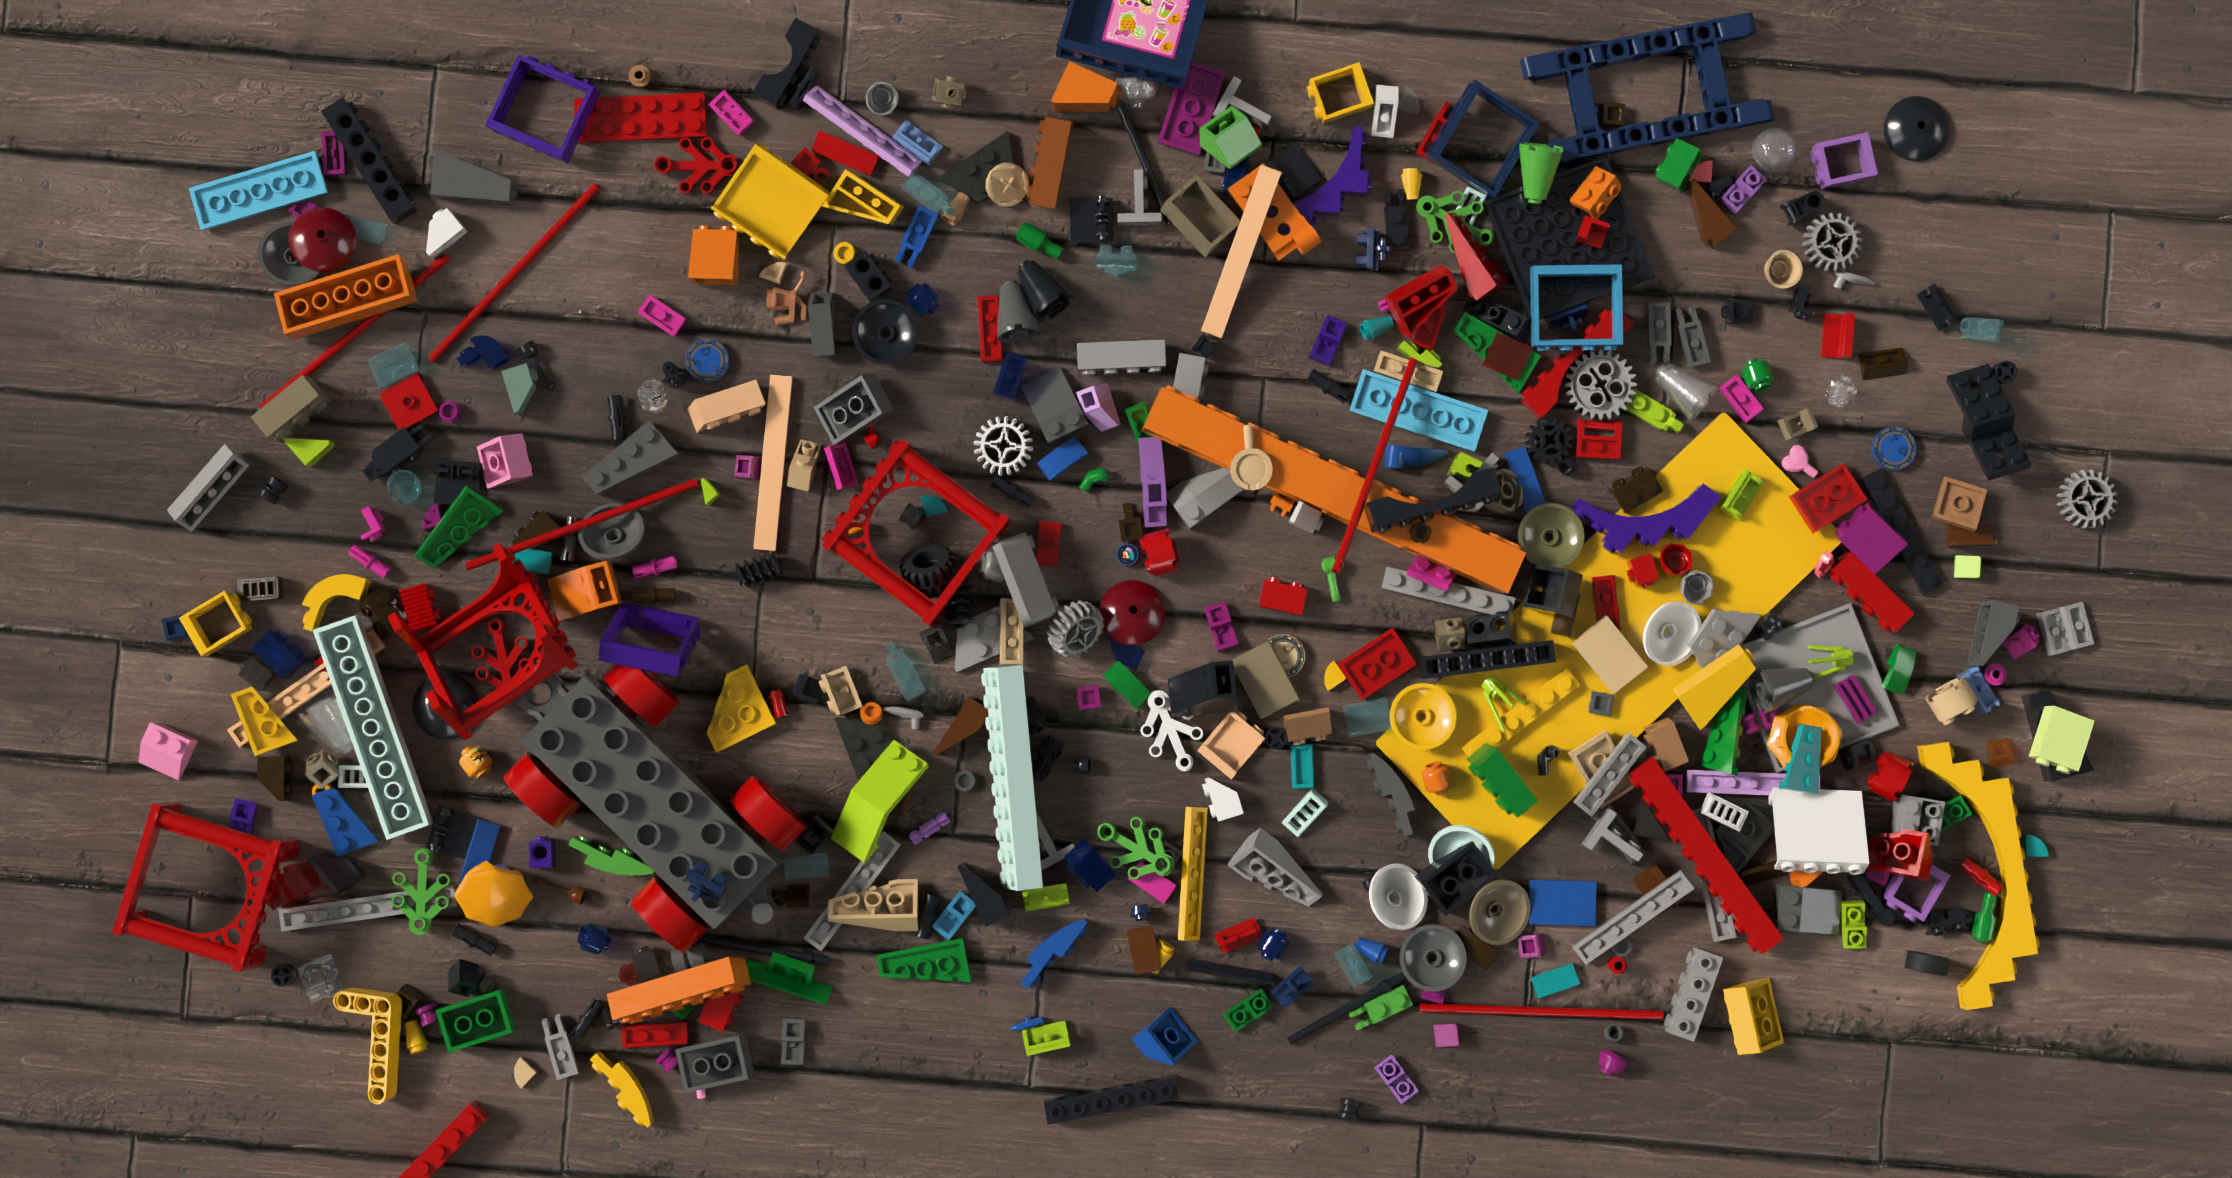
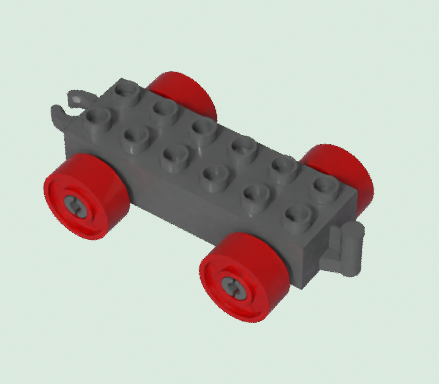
M612 664L602 674V677L616 693L614 696L591 676H583L571 690H568L562 679L554 673L542 681V683L549 686L551 691L550 698L546 702H535L531 697L530 691L517 698L520 707L529 715H534L539 721L521 740L534 754L526 752L503 776L504 781L528 808L555 828H559L582 805L583 801L660 877L654 876L633 897L631 904L642 919L660 937L675 949L686 953L709 929V925L714 930L721 927L738 908L751 912L752 919L758 924H766L777 915L778 907L771 900L764 882L783 861L762 840L765 838L777 849L784 852L807 828V825L772 788L755 775H752L729 799L733 807L743 817L740 820L635 718L637 714L652 726L658 727L680 704L674 693L652 671ZM700 861L709 867V871L705 875L706 879L712 881L717 873L725 876L727 882L721 899L717 900L710 895L707 902L700 897L696 903L691 899L694 894L687 890L691 883L685 880V874L688 869H693Z

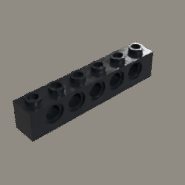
M342 97L321 110L390 221L396 225L417 212L414 207L417 203L410 192L406 194L402 188L405 183L399 174H393L391 170L394 167L387 156L383 157L379 152L382 147L375 137L371 139L367 133L370 131V128L364 119H358L356 113L359 111L352 101L347 102ZM347 119H352V125L349 128H343V123ZM363 137L364 143L361 146H355L356 139ZM369 156H376V160L373 164H366V160ZM381 174H387V180L383 183H378V177ZM393 192H399V197L396 201H390L389 199Z
M1553 640L1418 658L1421 679L1556 662Z
M1169 1075L1044 1099V1107L1049 1125L1179 1100L1175 1075Z

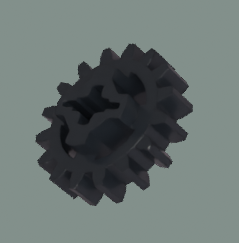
M1548 416L1544 417L1543 423L1537 419L1535 421L1537 426H1529L1532 432L1525 433L1529 440L1524 445H1530L1527 453L1533 452L1535 454L1533 460L1538 457L1541 458V464H1544L1546 460H1548L1550 465L1554 463V459L1558 462L1562 461L1561 454L1568 456L1569 453L1566 449H1571L1573 446L1568 443L1569 440L1573 439V436L1567 435L1571 429L1563 428L1564 421L1558 424L1557 417H1554L1552 421H1549ZM1545 426L1554 427L1551 431L1541 429ZM1560 433L1563 438V444L1559 442ZM1554 434L1551 440L1553 444H1549L1543 448L1546 442V439L1544 437L1547 438ZM1535 437L1538 439V448L1535 446ZM1547 450H1552L1556 452V454L1546 455L1544 453Z

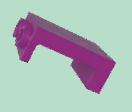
M1867 503L1865 506H1859L1854 511V516L1851 519L1843 521L1837 527L1836 536L1860 561L1876 574L1905 548L1908 543L1899 532L1897 533Z

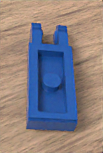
M921 205L917 207L902 239L901 248L895 262L901 263L908 248L914 252L908 261L907 267L913 269L939 217L938 213Z

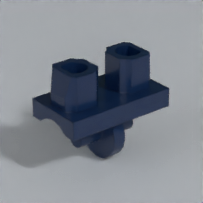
M1369 228L1368 232L1357 234L1358 246H1367V254H1357L1356 265L1371 271H1379V261H1386V253H1392V247L1386 246V239H1380V232L1375 231L1374 228Z
M1586 302L1550 315L1548 317L1550 330L1561 327L1562 331L1569 329L1572 334L1577 333L1576 326L1583 324L1582 319L1587 317L1588 306Z
M700 861L693 869L689 868L685 874V880L691 883L687 890L694 894L691 900L696 903L700 897L707 902L710 895L720 900L724 893L727 878L717 873L712 881L706 879L705 875L709 871V867Z
M1299 966L1270 992L1285 1009L1315 982Z

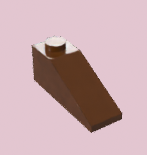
M1693 179L1686 186L1698 233L1701 235V241L1707 247L1711 246L1713 249L1737 228L1696 180Z
M969 697L933 753L939 755L981 730L982 726L986 728L985 721L986 717L989 716L988 709Z

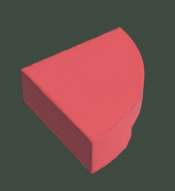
M1704 161L1698 164L1689 182L1695 179L1697 183L1710 184L1713 161Z
M1826 551L1815 567L1814 574L1818 578H1822L1835 565L1834 557L1830 552Z

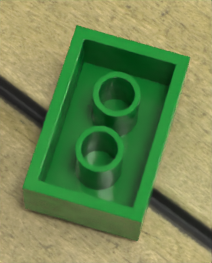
M1486 742L1467 758V761L1471 764L1468 767L1469 770L1483 782L1481 785L1489 794H1492L1494 798H1497L1494 801L1508 815L1512 813L1518 818L1538 802L1499 750Z
M505 988L435 1010L448 1053L518 1030Z

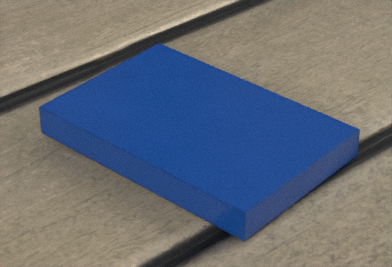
M1529 879L1530 916L1528 924L1596 926L1597 882Z

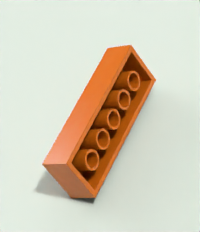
M399 254L274 293L283 332L293 340L418 302L408 262Z
M726 957L608 993L607 998L612 1020H619L622 1024L628 1022L635 1024L644 1021L643 1017H659L664 1015L663 1011H679L684 1009L683 1005L691 1004V1006L704 1003L703 999L711 998L713 1000L724 997L726 992L738 993L744 991V987L751 985L744 958Z

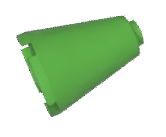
M1540 143L1519 144L1524 197L1528 198V202L1540 204L1542 200H1546L1564 147L1554 145V148Z

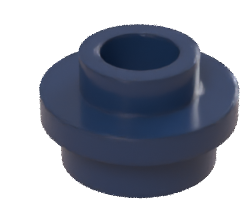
M1148 904L1131 907L1130 917L1135 918L1136 921L1149 919L1148 915L1152 914V910L1149 909Z

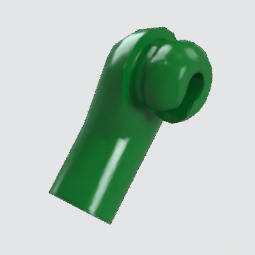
M1104 468L1089 471L1079 489L1088 493L1094 482H1108L1110 473Z

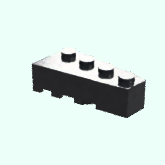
M2041 690L2021 696L2033 741L2044 707L2057 706L2060 708L2051 690ZM2085 753L2079 771H2070L2069 774L2056 771V767L2053 765H2049V767L2040 765L2044 781H2056L2095 771Z

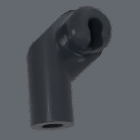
M1546 746L1537 755L1538 776L1549 775L1548 763L1560 754L1557 746Z

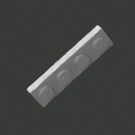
M1627 732L1573 803L1592 817L1645 750L1646 746Z

